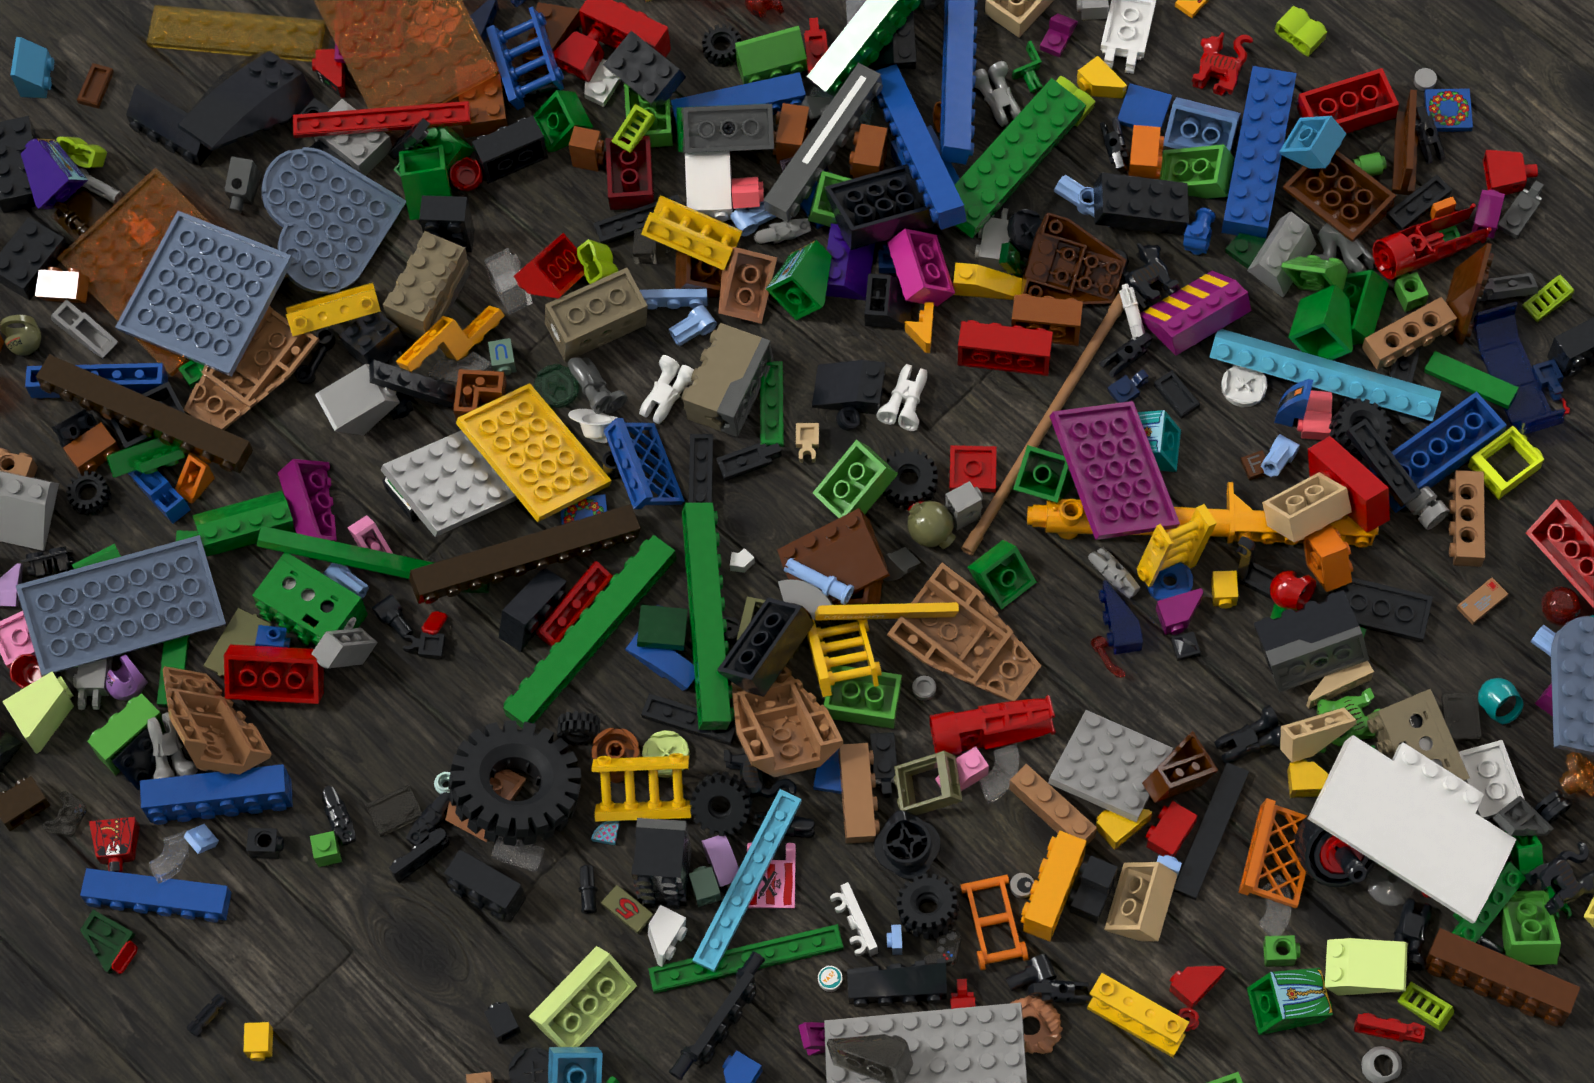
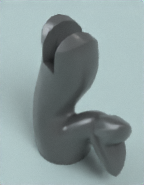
M1328 223L1317 234V239L1322 245L1324 252L1315 256L1320 257L1322 260L1336 258L1338 246L1345 265L1352 273L1367 271L1365 266L1369 269H1373L1376 266L1373 255L1358 238L1351 242Z

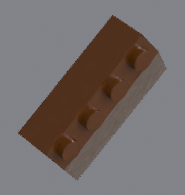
M1337 150L1326 168L1309 169L1302 166L1283 186L1285 191L1351 242L1378 224L1387 215V212L1393 209L1396 198L1393 192Z
M860 508L777 549L783 568H788L786 563L790 558H793L795 561L827 577L835 576L838 581L846 585H853V594L890 576L871 522ZM788 572L786 573L789 580H802ZM831 595L828 596L833 604L840 601Z

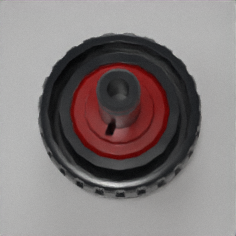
M1308 815L1300 824L1294 843L1296 856L1307 874L1317 883L1328 887H1344L1363 881L1376 862L1308 820Z

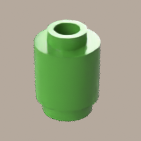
M1379 152L1357 156V159H1352L1353 163L1370 176L1383 174V169H1386L1385 157L1381 156Z

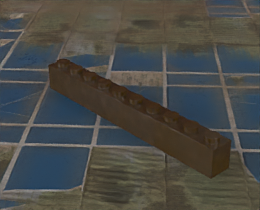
M50 354L36 375L40 388L50 394L52 392L57 393L65 401H75L88 411H92V409L98 411L106 419L111 420L114 418L127 428H137L147 437L153 435L159 438L162 443L168 446L172 444L178 446L181 451L189 455L194 453L207 463H217L227 472H232L233 470L240 474L253 452L248 440Z
M629 504L410 570L409 580L418 604L424 602L430 604L444 596L453 597L467 589H479L483 584L490 582L496 584L513 575L519 577L533 569H545L549 564L556 562L560 564L565 563L579 555L580 557H585L592 554L593 551L599 549L608 550L613 548L615 544L622 542L624 544L631 543L638 538L641 528L633 508Z

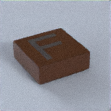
M1263 450L1241 457L1240 461L1249 480L1266 475L1261 468V464L1265 459Z

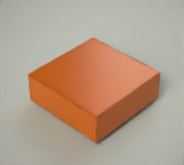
M1449 197L1434 203L1430 212L1431 219L1433 220V218L1442 217L1454 212L1456 206L1454 198Z

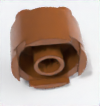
M605 729L593 741V759H597L600 756H610L611 758L641 757L636 737L626 729ZM610 771L611 782L619 783L625 780L624 771Z

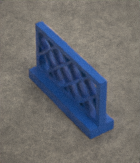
M615 418L604 429V433L633 509H642L645 505H681L685 502L655 424L626 423L623 418ZM649 430L652 439H649L642 431ZM629 432L635 435L634 439L630 437ZM640 439L648 446L647 449L638 444L637 440ZM651 449L658 454L659 459L650 453ZM636 451L643 455L641 459L637 456ZM645 459H648L655 465L654 469L644 462ZM658 468L666 474V479L657 472ZM644 471L650 475L649 479L645 477ZM653 478L663 485L662 488H659L652 482ZM665 489H669L673 493L674 497H671L666 492H664ZM651 490L658 495L657 498H653Z

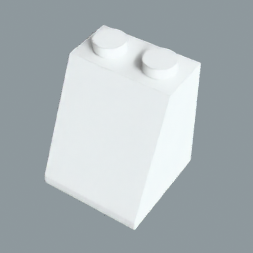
M730 151L685 153L687 207L721 222L732 220L730 217L733 212Z

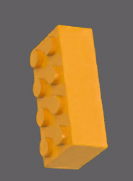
M1060 830L1057 837L1052 836L1047 849L1049 850L1047 853L1048 859L1043 858L1039 868L1038 879L1040 880L1034 881L1030 891L1029 901L1031 902L1026 901L1022 910L1021 923H1024L1023 932L1051 942L1085 856L1086 840Z

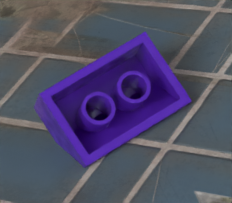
M832 223L827 251L832 255L826 296L866 300L868 274H871L875 244L850 250L841 235L838 224Z

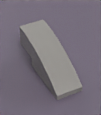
M67 299L51 315V320L101 358H104L118 343L114 337L85 312L82 313Z

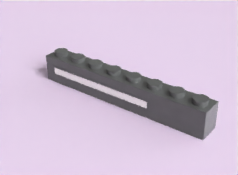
M860 63L856 65L763 200L765 211L786 222H789L792 216L795 217L798 214L800 204L811 195L812 187L816 181H819L821 172L824 171L828 164L831 165L838 149L846 144L848 134L851 130L857 128L860 121L859 118L863 113L868 112L872 99L881 93L883 84L880 73Z

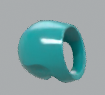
M1490 679L1481 686L1478 692L1479 704L1485 709L1491 719L1500 724L1512 722L1523 709L1524 704L1515 686L1506 679ZM1515 696L1516 704L1513 710L1505 716L1497 717V708L1502 706L1509 697Z

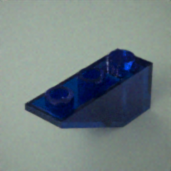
M1103 581L1102 589L1099 590L1100 603L1105 604L1106 609L1102 613L1104 625H1108L1110 633H1106L1108 647L1113 648V654L1142 651L1143 639L1139 620L1108 581Z

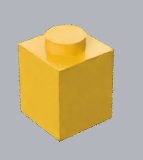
M1213 571L1211 578L1213 606H1219L1224 609L1236 606L1238 601L1237 571Z
M244 1023L243 1052L247 1058H250L252 1061H264L265 1057H272L273 1028L270 1023Z

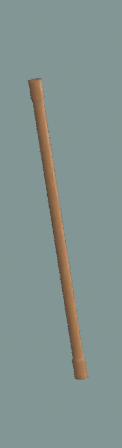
M1120 293L1115 297L1108 309V313L976 527L970 532L961 549L966 554L973 555L983 540L985 532L1013 489L1027 445L1038 448L1052 425L1050 414L1053 411H1060L1113 324L1122 314L1124 309Z

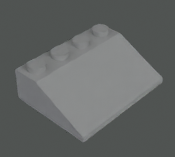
M0 470V541L45 551L59 483Z

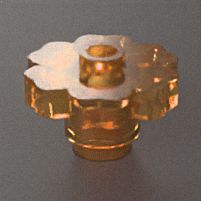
M1570 753L1566 756L1568 770L1559 779L1561 786L1569 795L1577 794L1583 790L1587 791L1591 797L1594 796V765L1587 757H1583L1581 753Z

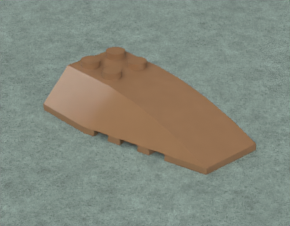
M269 305L232 377L204 366L201 372L203 375L199 383H196L183 410L190 416L225 430L288 379L319 339L310 332L292 336L288 320L274 311Z
M941 563L911 603L957 602L959 612L955 617L903 618L901 616L887 636L924 664L1008 701H1016L1037 673L1041 664L1022 641L1020 642L1015 637L1012 629L1001 620L998 612L987 603L983 594L944 563Z
M164 666L163 677L169 718L196 768L203 771L214 770L223 774L233 773L240 775L271 757L272 754L258 729L253 723L247 724L244 721L246 716L241 711L236 712L232 708L233 702L221 696L222 690L206 673Z
M786 666L764 697L748 693L731 682L736 734L752 766L773 777L820 767L843 745V739L827 708L824 705L820 706L816 702V697L803 688V683L799 679H794L791 671Z

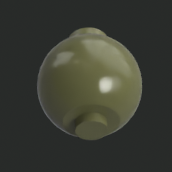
M926 501L921 504L918 502L911 507L907 527L910 536L916 543L931 548L939 545L942 549H945L955 540L956 536L952 533L954 528L953 516L945 505L936 501Z

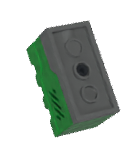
M772 104L676 107L678 152L774 149Z

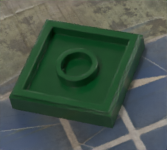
M641 605L637 647L684 651L688 609Z

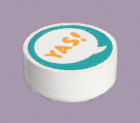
M834 966L822 968L818 974L819 986L827 992L839 989L842 984L840 970Z

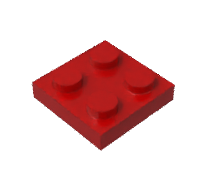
M950 445L949 491L970 481L973 487H978L981 492H996L997 446Z

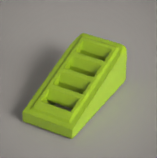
M635 104L612 139V143L631 153L654 123L655 116ZM639 116V117H641V118H643V119H645V120H644V122L642 123V122H640L639 120H637L636 118ZM635 123L640 126L639 130L632 127L631 124ZM630 130L636 135L632 137L631 135L627 134L626 131ZM622 136L631 141L629 145L620 140Z
M1558 275L1522 306L1538 322L1571 299L1574 289L1561 275ZM1549 292H1551L1557 299L1555 300V299L1549 294ZM1542 297L1550 304L1549 306L1543 302ZM1536 302L1543 311L1540 312L1533 304Z
M1413 982L1409 983L1406 991L1402 993L1397 1001L1439 1031L1444 1029L1454 1014L1452 1005ZM1415 992L1418 993L1413 1003L1408 1002ZM1425 998L1426 1001L1423 1004V1006L1421 1008H1418V1005L1420 1004L1422 999ZM1432 1004H1434L1435 1007H1434L1433 1010L1430 1012V1014H1428V1013H1427L1428 1009L1430 1008V1006H1431ZM1440 1010H1442V1013L1440 1014V1016L1438 1017V1019L1435 1018V1017L1438 1015V1013L1440 1012Z

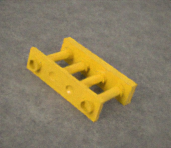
M660 195L654 212H650L641 235L721 270H725L733 251L732 247L737 246L743 231Z
M369 283L286 307V316L292 336L377 313L381 310L374 285Z
M1205 504L1196 507L1190 522L1169 532H1166L1161 524L1156 526L1137 567L1139 578L1145 581L1148 587L1153 586L1160 571L1179 562L1184 563L1189 568L1196 566L1217 524Z
M812 619L814 625L808 632L807 639L822 697L832 695L831 686L835 685V682L869 675L872 677L874 687L879 686L878 676H881L882 673L879 661L874 662L866 632L869 631L867 619H857V622L822 629L821 627H816L815 621ZM859 631L860 634L859 637L829 643L822 641L825 637ZM863 646L864 648L862 652L832 658L825 656L828 652ZM866 660L868 663L866 667L836 673L828 672V670H831V667Z
M673 753L662 757L611 758L610 756H600L597 759H593L592 772H600L602 802L596 804L595 822L637 820V818H691L690 809L692 805H690V800L683 798L682 769H688L689 756ZM672 769L674 793L672 801H662L659 799L658 770ZM648 770L650 800L648 802H638L635 800L634 771ZM610 771H624L626 801L624 803H614L611 800Z
M1101 973L1089 994L1093 998L1087 1009L1174 1058L1186 1036L1184 1031L1189 1021Z

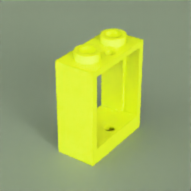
M1512 426L1470 458L1468 467L1472 471L1484 472L1485 486L1499 500L1538 471L1543 464L1544 458L1541 451L1527 441L1525 434ZM1510 443L1530 466L1506 482L1486 459Z

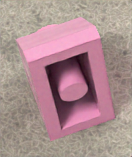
M367 515L348 527L359 547L392 553L375 522Z
M977 747L956 758L961 791L988 775L989 765ZM938 775V776L935 778V780H936V782L938 783V785L940 786V779H939V775Z

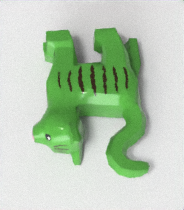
M1371 688L1363 691L1361 696H1346L1337 701H1329L1322 698L1317 701V715L1345 707L1356 719V725L1346 731L1342 737H1338L1331 743L1343 746L1344 742L1353 735L1360 740L1376 737L1375 733L1372 734L1367 725V720L1369 719L1362 711V708L1368 706L1371 700L1374 699ZM1326 747L1323 748L1320 752L1325 753Z

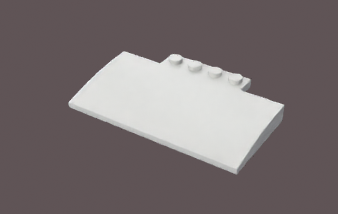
M1354 735L1344 742L1308 817V820L1470 923H1474L1480 914L1516 841L1514 837L1476 814L1484 793L1404 742L1398 746L1391 760Z

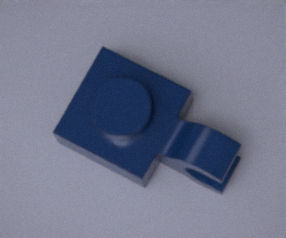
M1552 359L1533 365L1532 372L1541 389L1548 387L1553 402L1561 400L1563 398L1561 395L1563 388L1560 382H1563V375L1556 361Z
M1143 369L1136 373L1131 380L1125 375L1110 385L1108 392L1117 403L1130 402L1140 395L1138 388L1148 383L1147 378L1149 376Z

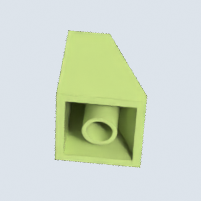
M53 672L48 673L3 701L18 728L36 754L43 749L74 707L70 700L73 694L61 676L56 678Z

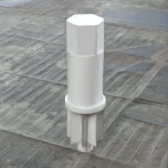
M1128 284L1122 285V290L1119 291L1123 309L1126 312L1132 337L1138 338L1145 333L1134 288H1129Z

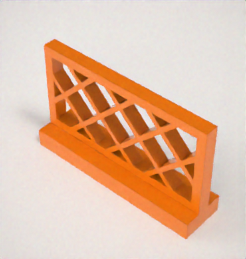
M1266 798L1259 808L1238 893L1247 896L1249 893L1297 908L1306 871L1291 847L1295 843V839L1288 842L1282 831L1292 827L1296 834L1298 830L1296 824L1303 821L1307 815L1275 805L1276 801ZM1276 813L1284 815L1289 824L1279 827L1275 820ZM1278 834L1284 845L1274 849L1269 840L1271 836ZM1286 848L1292 860L1283 864L1277 852ZM1272 855L1278 867L1269 871L1264 860ZM1295 863L1300 873L1299 876L1292 879L1285 867ZM1281 870L1287 882L1277 885L1271 874ZM1267 877L1273 887L1268 891L1258 888L1259 880ZM1290 885L1294 892L1293 900L1284 897L1280 889Z

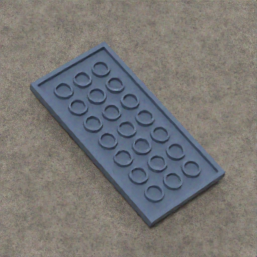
M200 535L16 585L41 676L226 625Z

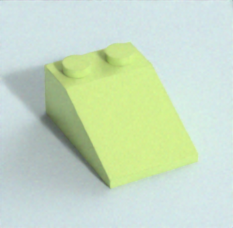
M1354 938L1327 940L1325 988L1336 995L1406 991L1408 943Z

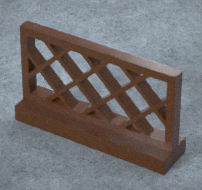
M1410 90L1405 112L1397 111L1395 118L1392 192L1394 194L1411 195L1415 192L1418 144L1415 130L1417 90Z

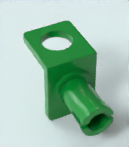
M1028 41L1026 51L1032 62L1014 69L1011 77L1012 80L1023 77L1030 90V94H1033L1035 89L1038 92L1043 88L1035 72L1040 69L1042 61L1032 41Z

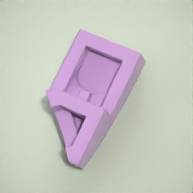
M17 563L0 577V606H18L19 597L16 585L22 583L23 564Z

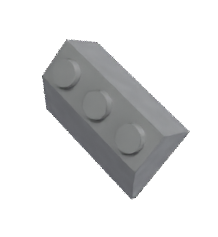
M1292 212L1281 217L1247 270L1281 297L1286 295L1293 283L1281 268L1282 263L1299 256L1307 257L1316 246L1309 225Z

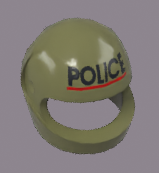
M12 315L2 319L0 330L7 337L5 344L12 353L19 356H27L33 354L39 348L42 336L33 317ZM13 323H23L26 327L10 328L7 326Z

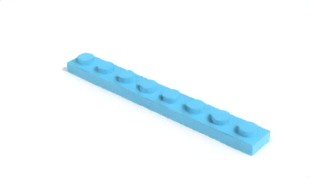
M781 789L778 791L692 960L694 963L713 972L716 971L802 802L800 798Z

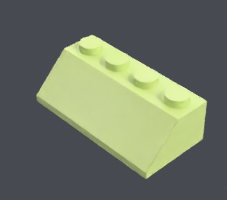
M596 946L529 1017L558 1047H579L637 985L608 952Z

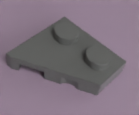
M1518 796L1493 817L1499 827L1510 836H1547L1554 829L1521 796Z

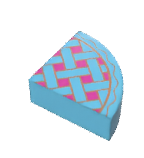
M620 821L604 822L596 828L591 840L593 842L615 845Z

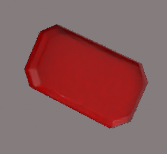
M439 611L431 612L422 626V631L432 635L437 634L448 616L446 613Z
M132 941L126 942L112 962V969L118 974L123 973L136 954L138 946Z

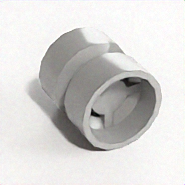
M1425 486L1420 489L1421 495L1405 506L1414 516L1419 515V522L1427 530H1430L1438 525L1449 514L1450 510L1441 500L1436 501L1437 495L1429 486Z

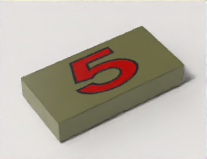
M618 885L601 902L602 906L637 934L642 931L654 916Z

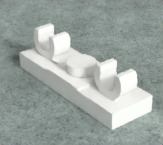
M849 883L840 885L841 893L832 894L830 900L831 902L835 900L842 901L840 906L835 907L836 913L843 912L846 907L849 910L850 916H847L849 925L852 930L856 929L859 936L850 938V944L860 943L862 945L860 949L855 950V955H863L866 949L870 957L878 954L877 944Z

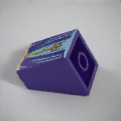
M34 138L25 145L26 149L21 153L35 205L38 209H54V205L57 202L65 203L88 181L56 140Z

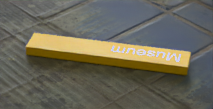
M957 602L821 605L815 611V620L899 619L901 616L903 618L955 617L959 612Z

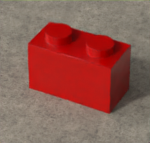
M1172 801L1169 807L1164 806L1158 816L1160 821L1157 826L1152 825L1147 832L1146 838L1148 841L1146 847L1163 857L1165 855L1175 857L1196 824L1198 815Z

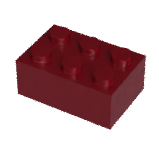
M643 136L631 153L612 143L613 138H606L607 186L610 210L634 209L653 203L654 186L650 136ZM622 137V138L620 139V140H622L623 142L627 143L628 145H629L630 142H631L630 140H628V139L625 138V137Z

